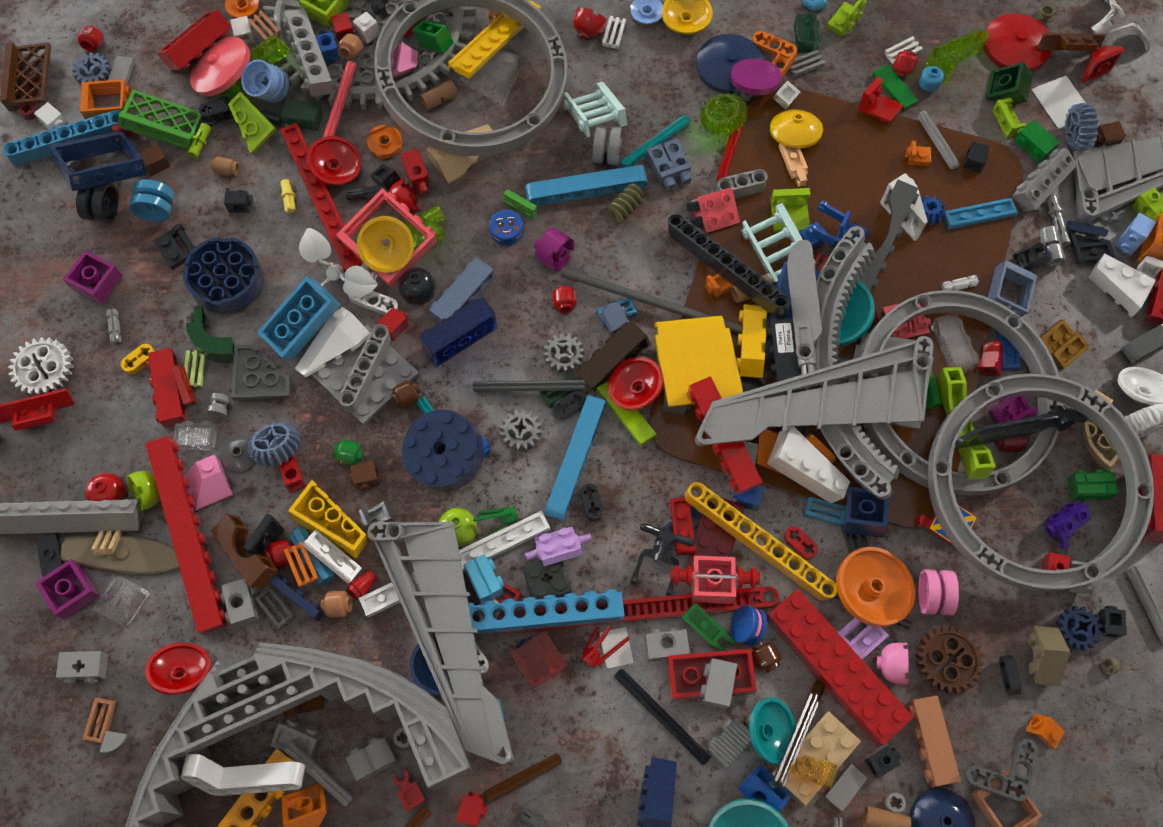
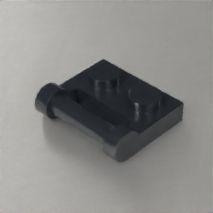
M182 224L175 225L172 230L153 240L172 270L184 264L190 252L196 247L186 235ZM177 236L180 237L187 248V252L184 254L174 240Z

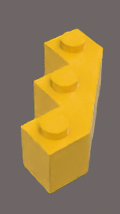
M744 304L743 310L739 312V321L742 322V334H738L737 345H741V358H737V366L740 376L763 378L767 311L759 305Z

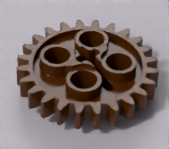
M942 626L940 631L935 628L932 630L933 634L931 632L925 634L927 638L923 637L920 640L923 645L917 646L921 653H917L915 657L921 659L916 665L922 666L923 669L919 671V674H926L924 681L931 680L930 687L937 684L938 692L945 688L946 694L951 693L952 689L955 694H958L960 689L965 692L968 690V687L972 688L975 686L974 682L980 681L977 675L983 674L984 671L979 667L985 665V663L979 661V659L984 654L977 652L981 646H974L976 639H968L969 632L962 635V628L955 632L954 626L949 627L948 631L945 626ZM947 641H951L954 644V650L948 648ZM960 648L964 650L940 671L936 670L938 666L948 660ZM932 653L938 655L939 662H935L932 659ZM961 657L967 659L968 667L961 663ZM946 669L953 673V679H949L946 676Z

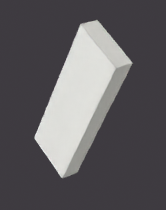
M317 529L302 544L347 584L362 569Z

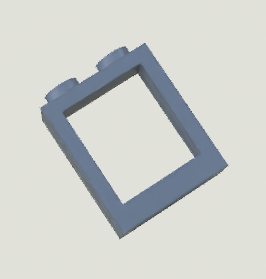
M1005 260L995 267L987 298L997 301L1022 317L1029 312L1038 275ZM1004 278L1021 286L1017 304L999 296Z

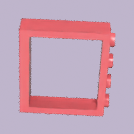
M382 188L336 236L362 261L357 250V244L351 237L385 203L390 205L420 232L426 240L413 252L411 259L404 267L394 271L391 275L371 269L392 288L399 281L402 274L406 270L411 269L437 242V239L435 237L436 233L430 226L426 228L419 216L416 214L413 216L409 213L410 209L403 202L399 204L393 193H387Z

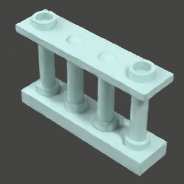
M603 81L596 83L597 90L595 93L574 99L567 92L564 93L565 100H563L565 110L569 111L577 122L580 131H583L587 137L590 136L589 127L612 120L614 122L617 121L620 127L627 125L625 108Z
M783 203L776 205V213L773 217L752 227H749L746 220L743 221V229L741 230L744 238L749 239L767 272L766 275L769 276L771 283L775 287H777L782 269L774 272L770 263L789 255L793 246L798 241L803 240ZM777 222L783 225V231L760 242H757L753 235ZM785 237L790 238L791 246L765 257L762 248Z

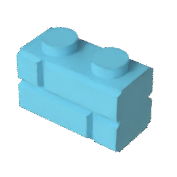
M483 554L463 565L481 604L485 601H492L504 594L502 588L505 585L500 576H495L493 571L496 570L492 559L488 560L486 555Z

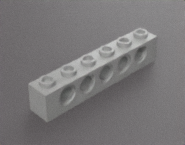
M305 8L284 11L283 27L287 29V39L291 41L292 53H296L295 60L296 64L300 65V75L302 78H305V89L309 90L311 97L332 94V80Z

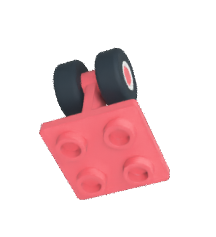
M732 188L703 195L686 203L687 210L694 213V218L690 219L692 224L696 227L704 225L706 232L740 222Z

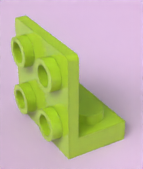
M858 0L854 6L844 2L827 23L826 28L844 37L847 32L850 33L853 30L855 22L860 21L864 14L862 10L868 1Z
M810 188L773 190L770 200L772 217L776 213V205L783 203L798 231L809 227L807 203L810 197ZM781 223L773 224L774 232L783 231L782 228L784 227Z

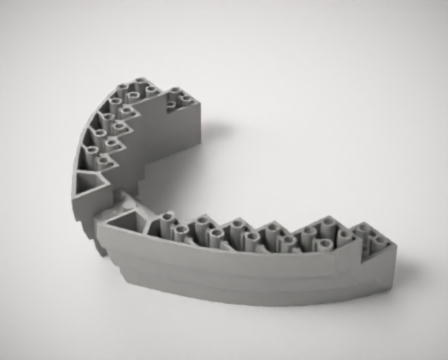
M260 642L256 648L257 651L253 654L254 656L226 668L224 662L217 661L184 704L147 766L139 783L125 827H164L165 824L184 816L178 795L195 787L181 779L184 760L187 754H198L209 758L211 754L208 746L319 695H322L330 702L343 697L344 702L357 712L371 706L373 713L383 722L399 716L426 785L433 791L472 773L473 770L446 705L396 672L363 659L314 648Z

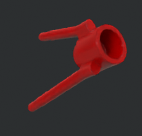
M597 626L582 652L583 656L581 659L592 668L596 665L600 667L608 657L628 642L630 638L626 637L600 658L602 653L597 649L611 630V627L608 626L593 647L592 644L599 631Z

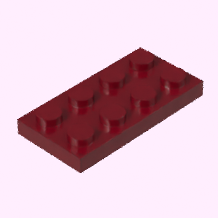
M722 498L739 512L744 513L745 505ZM707 502L709 508L715 509L714 503ZM701 513L694 536L696 554H689L685 568L688 565L692 566L694 556L731 557L736 538ZM723 514L725 520L731 521L730 515Z

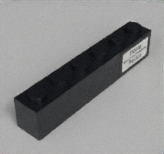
M793 319L771 320L768 325L769 327H766V338H770V345H768L767 350L768 356H772V363L769 365L770 375H773L774 382L772 383L799 376L800 370L796 354ZM802 389L792 391L791 393L801 392ZM794 426L802 435L805 433L806 426ZM775 427L779 433L782 431V427Z

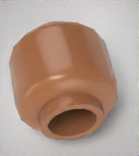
M346 34L339 41L337 49L342 58L354 60L362 52L363 44L356 35Z
M329 591L326 593L325 598L321 600V609L324 610L325 615L328 617H346L353 608L352 597L346 591Z

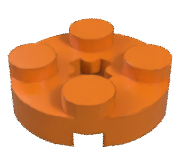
M380 125L370 131V135L367 138V146L371 154L376 156L377 159L391 158L402 151V136L395 127L391 128L387 125ZM384 139L389 141L387 144H381Z

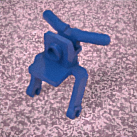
M821 201L817 209L841 222L836 237L816 225L810 224L806 232L831 246H836L850 228L859 225L849 223L851 211H847L845 215L831 207L827 202ZM859 226L864 230L866 239V237L869 234V230L866 227ZM853 234V239H854L855 237H858V238H859L860 235H859V234H858V235Z

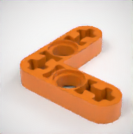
M764 31L754 33L752 37L753 42L760 50L776 56L772 63L774 65L778 63L785 64L780 69L783 78L797 57V47ZM774 43L779 44V47L776 49L770 48Z

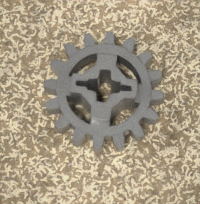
M561 333L560 338L554 335L553 341L548 339V346H544L545 352L543 356L546 359L545 363L546 365L551 364V370L557 368V373L564 370V373L567 374L568 369L574 372V366L579 367V361L584 360L582 343H577V337L571 339L570 334L564 337L563 333Z
M515 410V415L513 416L508 413V420L503 418L504 425L500 426V431H503L500 433L501 438H505L503 440L504 444L510 443V449H513L515 446L518 452L521 447L525 451H527V446L529 445L534 448V441L539 443L538 436L542 435V430H540L541 423H537L538 417L532 418V412L530 411L527 415L525 410H522L521 414H518V411ZM523 425V429H524V430H522V432H521V434H520V436H519V432H518V431H520L521 426Z

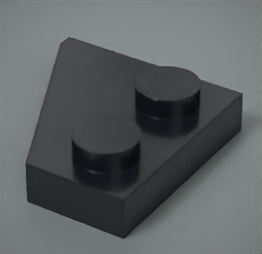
M1074 230L1069 231L1068 235L1077 264L1098 262L1104 253L1112 258L1115 257L1109 240L1098 239L1088 234L1086 236L1078 235Z

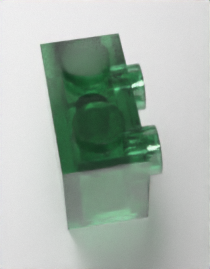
M796 14L793 28L797 53H808L817 50L818 46L822 43V36L818 32L820 30V21H817L816 14Z

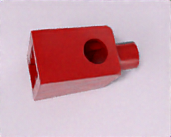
M418 148L402 153L403 168L412 189H417L419 195L427 194L429 192V177Z

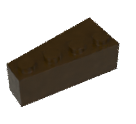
M630 320L628 323L625 322L621 325L619 332L615 336H610L601 349L599 348L594 351L592 358L588 362H583L576 373L596 392L597 387L609 381L613 371L621 363L639 356L641 348L645 347L647 349L651 346L647 335Z

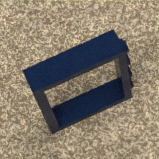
M122 130L49 145L52 161L72 192L146 175L143 158ZM122 151L128 159L127 161L72 173L65 164V162Z

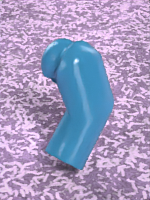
M803 0L802 2L803 6L813 12L825 9L828 4L827 0Z

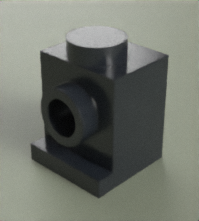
M226 188L224 205L228 212L250 213L251 206L254 204L253 195H249L247 191H230L229 188Z
M1105 606L1104 609L1098 611L1100 617L1099 624H1103L1099 631L1104 633L1100 637L1120 638L1127 635L1126 610H1118L1116 606Z
M889 745L864 760L875 779L884 776L901 765L898 761L901 759L899 753L895 748L891 749ZM884 756H886V758L888 759V764H885L883 762Z

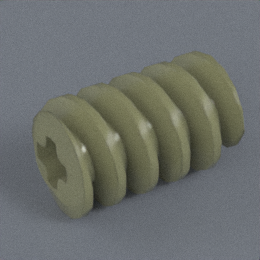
M629 184L613 200V203L608 205V213L617 222L623 223L624 218L627 219L629 214L633 213V209H637L638 204L641 205L643 203L644 192L637 185Z

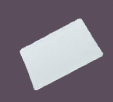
M626 627L609 631L602 642L604 655L628 637ZM629 641L605 660L607 668L634 662Z

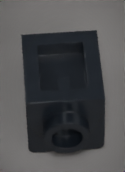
M383 164L371 175L373 181L384 185L388 192L391 186L401 179L395 169Z

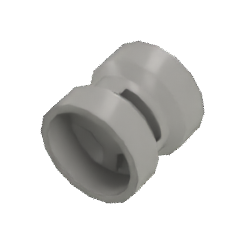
M212 393L210 398L211 405L208 406L207 414L218 418L226 417V406L229 405L231 398L225 394Z

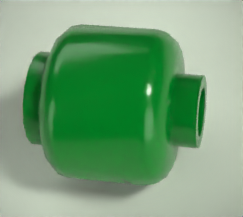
M343 439L340 443H336L333 457L336 458L338 464L352 466L356 465L357 462H361L364 451L360 450L361 446L359 443Z

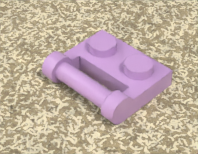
M854 618L840 631L837 630V632L858 656L863 659L889 635L882 627L868 625L849 642L846 636L862 623Z

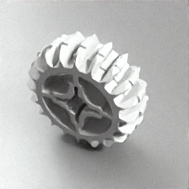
M1155 404L1143 408L1125 417L1139 438L1163 428V404Z

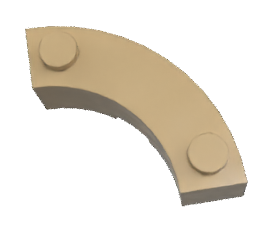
M1098 390L1095 391L1103 398H1105L1107 401H1109L1111 404H1113L1114 400L1110 399ZM1088 419L1087 422L1083 423L1086 447L1094 461L1102 469H1105L1106 472H1111L1120 459L1107 436L1093 421Z

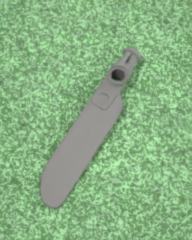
M800 240L793 246L788 256L787 271L798 366L801 368V373L806 374L808 371H815L817 365L814 344L822 334V323L812 245L808 240ZM804 352H811L807 357L802 356Z

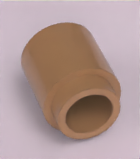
M216 156L211 161V169L214 174L229 177L237 176L239 162H236L234 159Z

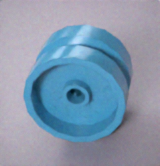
M145 179L138 180L133 186L129 210L136 217L151 222L167 221L170 218L171 205L173 204L175 193L169 186L161 182Z

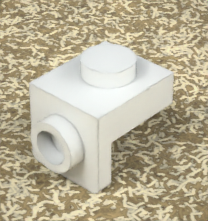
M1146 256L1137 266L1136 270L1155 279V276L1163 269V261L1155 257Z

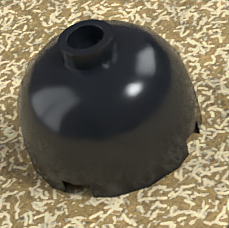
M419 267L406 270L400 277L399 292L402 299L408 304L423 305L434 297L436 284L431 273L426 269Z

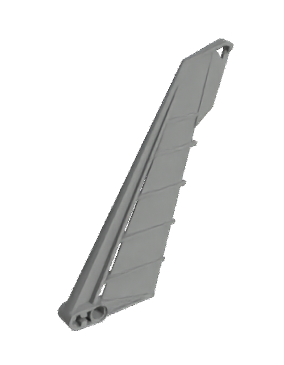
M1163 133L1157 138L1139 141L1132 139L1128 143L1110 146L1102 145V147L1086 151L1073 152V158L1077 163V166L1074 168L1075 207L1077 220L1080 223L1091 224L1093 220L1137 200L1141 194L1154 187L1156 190L1163 188V172L1144 179L1141 177L1163 169ZM1134 179V183L1113 190L1112 186ZM1105 189V193L1098 196V191Z
M921 336L912 342L713 401L695 437V442L698 446L749 441L756 438L768 427H782V432H785L787 426L817 425V429H821L822 425L852 424V427H855L856 424L923 422L929 372L932 365L933 342L929 337ZM908 365V371L897 373L898 367ZM890 369V375L862 380V375ZM856 377L854 382L827 386V383ZM821 385V388L791 393L792 391ZM786 393V395H780V396L765 398V397H769V396H774V395ZM703 432H705L711 439H703Z
M454 522L372 523L367 530L368 537L376 545L465 750L500 764H510L513 762L514 756L511 751L500 702L482 682L480 670H486L485 666H479L474 633H478V631L472 627L467 599L470 593L466 592L461 565L462 557L459 554ZM405 542L409 556H404L400 543ZM406 561H411L421 592L416 590ZM419 596H423L433 628L429 626ZM432 632L435 633L445 665H443V662L441 660ZM503 748L506 753L505 758L498 756Z

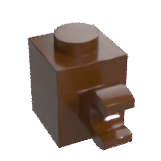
M147 141L148 147L146 149H142L140 145L137 146L139 154L143 158L145 171L148 170L151 176L170 167L158 144L152 146Z

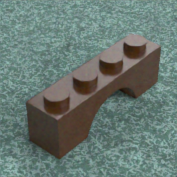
M226 513L212 528L211 531L215 536L216 542L223 547L225 555L234 563V568L244 577L245 584L251 588L264 589L279 571L269 557L260 555L250 557L244 546L249 529L239 516Z

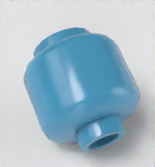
M936 66L926 67L919 78L921 89L926 92L937 91L944 80L943 71Z

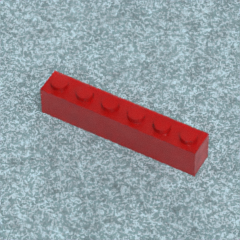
M711 376L689 385L687 397L690 403H694L696 407L695 413L698 420L703 421L711 403L722 398ZM743 441L712 445L715 455H719L722 461L720 465L723 472L727 473L730 478L729 485L733 492L736 491L738 495H741L761 485L762 480Z

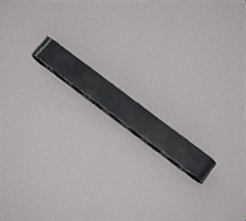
M673 214L668 217V234L670 237L773 317L784 319L788 316L790 300L787 295L682 215Z

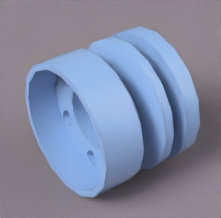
M253 60L246 65L242 72V87L248 95L269 103H277L287 95L289 78L283 69L262 60Z

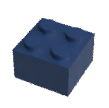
M848 487L845 498L843 533L884 538L888 523L889 498L879 499L864 488Z

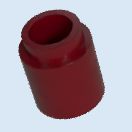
M1026 436L996 441L995 446L998 447L999 451L1020 452L1026 448L1027 439Z

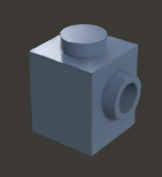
M612 302L604 306V310L600 313L610 334L619 330L625 322H629L627 319L628 313L624 306L621 307L620 303L614 305Z

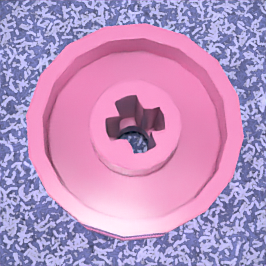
M923 569L918 580V603L921 613L924 615H935L939 611L941 615L953 616L956 613L959 602V585L955 572L952 570H941L937 573L935 570Z

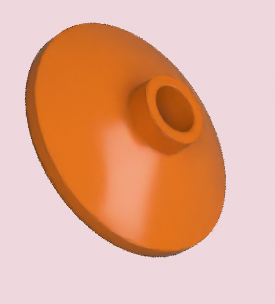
M259 0L225 1L227 13L234 18L250 17L259 7Z

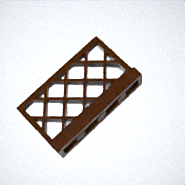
M13 42L6 43L0 102L8 111L15 110L16 106L46 103L51 54L49 42L15 46ZM41 49H45V52L40 56L36 54ZM29 51L26 56L21 57V52ZM35 56L37 59L29 64L27 61ZM39 63H44L39 70L35 69ZM26 64L28 67L20 72L19 68ZM34 70L36 72L30 78L26 77L30 71ZM41 76L42 80L36 85L34 81ZM23 78L27 81L19 87L18 82ZM32 84L34 86L28 93L24 91L29 85ZM37 91H41V97H32ZM23 92L25 94L24 97L16 100L17 96L20 93Z

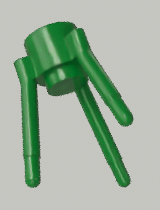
M515 506L479 511V514L489 515L473 518V521L476 522L500 517L502 524L506 523L505 526L488 536L513 525L514 522H518Z

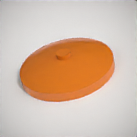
M863 547L850 553L838 568L836 586L840 600L847 611L862 623L874 627H888L904 619L911 611L915 601L913 578L905 564L891 552L878 547Z

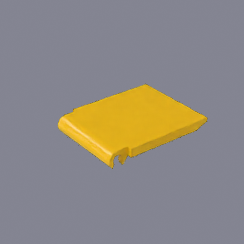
M723 316L655 322L657 334L654 341L659 367L663 374V388L668 407L694 404L690 403L687 397L689 385L710 376L722 399L743 392L730 329L725 328Z

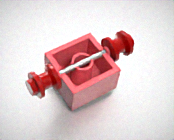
M694 556L692 566L688 565L686 570L679 569L678 565H675L674 569H670V582H674V586H678L679 582H686L687 586H691L692 583V603L734 604L736 582L738 583V588H742L743 584H750L751 588H756V584H760V572H756V568H752L750 572H745L742 567H738V573H736L735 557Z

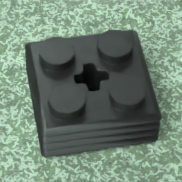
M541 560L523 566L530 595L535 597V600L544 599L543 597L548 595H555L556 598L564 597L565 594L572 593L563 561L544 566ZM544 577L552 578L550 584L547 585L546 582H542Z

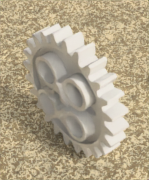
M41 337L39 342L33 339L32 344L26 341L25 348L19 346L20 352L13 353L16 359H10L13 365L8 366L12 371L8 373L12 378L10 381L18 390L34 396L35 393L37 395H41L43 392L49 393L51 389L57 391L56 386L63 387L61 382L69 381L65 376L72 375V372L68 369L74 367L70 363L73 361L70 351L58 340L53 341L50 337L47 340ZM34 354H35L37 360L41 362L40 365H41V367L43 368V370L47 373V375H48V377H49L48 379H46L45 374L41 371V367H40L39 364L35 361V359H34V357H33Z

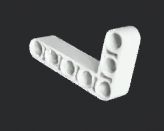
M187 754L184 760L181 779L215 796L299 790L302 786L305 765L299 762H281L223 768L202 755Z

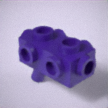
M1072 502L1062 507L1060 512L1048 517L1043 524L1049 537L1060 539V548H1069L1068 536L1072 535L1075 530L1092 519L1088 506L1084 502H1079L1078 504Z

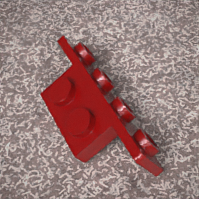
M65 388L0 404V423L12 420V427L15 431L54 422L55 409L73 405L74 400L68 389Z

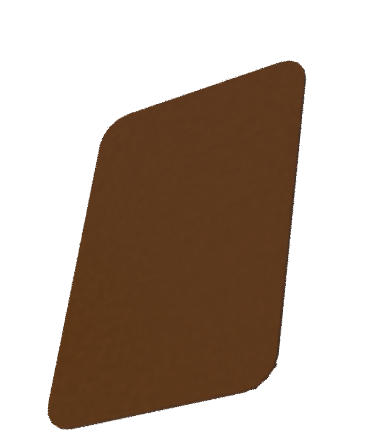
M780 85L776 91L770 94L755 95L750 103L727 176H732L757 169L764 170L768 175L765 189L760 193L735 198L740 222L708 232V236L759 275H766L767 272L749 239H745L741 232L743 229L742 222L746 220L749 227H752L772 217L770 200L773 190L810 188V197L807 203L810 224L817 222L828 234L836 237L841 222L817 209L821 201H825L845 215L847 211H851L849 223L866 227L869 230V234L864 242L866 244L871 243L876 253L886 240L891 222V215L880 204V201L888 184L904 173L914 180L920 197L924 198L926 195H929L930 198L935 196L936 200L942 199L941 204L945 205L944 211L1012 198L1017 208V202L1012 195L1017 191V187L1022 184L1023 167L1018 156L1003 144L936 125L960 163L956 169L951 170L919 120L896 115L890 123L882 122L873 116L859 111V104L797 88L800 93L786 110L799 109L810 112L823 125L821 139L810 147L800 148L808 167V174L805 186L798 187L795 178L792 179L791 175H789L778 147L779 143L770 133L772 119L777 114L786 111L772 99L783 86ZM912 141H916V146L931 147L930 166L908 165V158L905 157V152ZM972 141L990 146L986 164L980 173L963 168L967 150ZM1015 216L950 230L947 229L944 218H942L938 224L934 223V225L930 226L927 223L917 241H914L903 229L899 239L895 238L892 245H895L891 256L887 255L884 262H887L883 273L879 272L876 279H879L875 290H870L875 310L878 311L880 320L885 316L883 307L900 304L919 294L942 290L941 285L944 282H952V280L968 278V276H977L979 283L977 286H968V288L959 291L988 297L995 267L1005 261ZM773 225L753 235L757 242H760L778 232H774ZM785 237L762 248L765 257H768L791 246L792 242L790 238ZM825 242L824 245L813 251L814 260L819 252H822L824 256H830L831 245ZM789 255L770 263L772 270L776 272L782 269L784 262H788ZM821 259L816 265V271L822 263ZM699 260L684 307L712 316H723L724 320L742 325V322L739 321V312L743 310L744 304H758L751 299L736 303L732 297L731 289L717 298L713 293H709L705 287L706 276L711 275L713 277L718 273ZM934 313L924 315L931 320V324L928 325L930 333L906 339L917 340L921 336L929 337L933 342L932 357L934 359L932 372L935 380L942 368L961 367L967 382L968 396L977 387L980 374L978 364L979 360L982 359L983 344L987 341L990 326L977 319L960 314ZM681 315L680 320H682V319H691V318H688V317H685V316H682V315ZM873 325L871 328H869V330L867 331V333H870V332H871V330L873 329L874 325ZM730 331L737 361V358H741V345H737L738 334ZM862 337L851 344L839 347L838 356L847 358L848 361L852 360L856 344H861ZM767 359L764 362L763 378L756 377L765 386L774 382L773 375H770L769 370L772 360ZM849 379L842 380L841 383H848ZM662 388L661 393L653 402L650 411L649 425L657 434L653 441L663 452L677 459L723 472L720 465L722 461L719 455H715L712 449L713 444L698 446L695 442V437L701 426L695 413V405L692 404L690 409L686 408L684 415L662 411L665 396L664 388ZM943 404L925 412L920 430L890 425L904 444L929 462L932 443L947 415ZM859 424V426H861L862 431L865 432L867 438H869L863 425ZM817 425L806 426L803 436L806 438L809 434L814 435L834 454L821 429H817ZM775 427L768 428V430L779 434ZM703 432V434H702V438H703V439H711V438H707L706 435H705V433ZM757 439L756 441H754V442H752V443L758 444L759 439ZM956 446L952 457L951 471L958 472L961 459ZM851 452L843 453L842 457L848 458ZM834 454L836 461L832 464L850 481L848 487L863 488ZM756 457L755 468L762 480V485L805 498L813 497L824 500L786 475L757 464ZM902 457V461L907 464V460ZM860 469L857 475H864L867 470ZM899 472L898 478L896 480L893 479L890 483L892 494L888 500V523L904 528L921 529L923 527L915 523L916 517L926 515L932 520L935 514L929 497V488L912 481ZM878 485L879 490L887 491L886 486L880 487ZM846 494L843 499L834 502V504L845 506Z

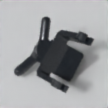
M642 523L640 529L655 535L656 539L653 549L641 551L630 584L635 585L644 556L679 566V560L672 556L676 542L691 547L694 546L695 540ZM674 582L669 583L666 592L667 596H671Z

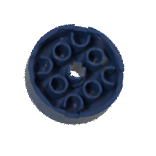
M220 237L206 240L190 252L184 263L183 279L187 289L200 306L202 305L203 308L212 312L227 313L245 307L253 301L262 286L263 272L255 253L246 243L236 238L221 239Z
M443 409L428 412L419 417L410 426L404 437L402 445L404 465L415 480L429 488L439 491L460 488L475 477L482 465L484 458L482 436L472 422L457 412Z

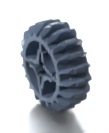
M1079 103L1072 105L1068 110V114H1066L1064 134L1070 150H1089L1097 140L1099 120H1097L1098 114L1092 104Z
M281 421L278 424L273 422L272 425L266 424V427L260 428L258 432H253L254 436L249 437L250 441L247 443V450L251 460L258 464L259 467L265 466V468H268L271 465L274 468L276 464L282 465L284 461L289 462L288 459L290 457H295L294 453L298 452V447L301 446L300 435L296 428L288 422L283 423Z

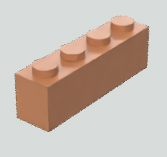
M938 695L908 702L907 710L914 717L912 719L914 724L913 735L918 740L920 746L918 749L919 758L924 762L926 769L924 770L926 782L930 784V788L961 782Z

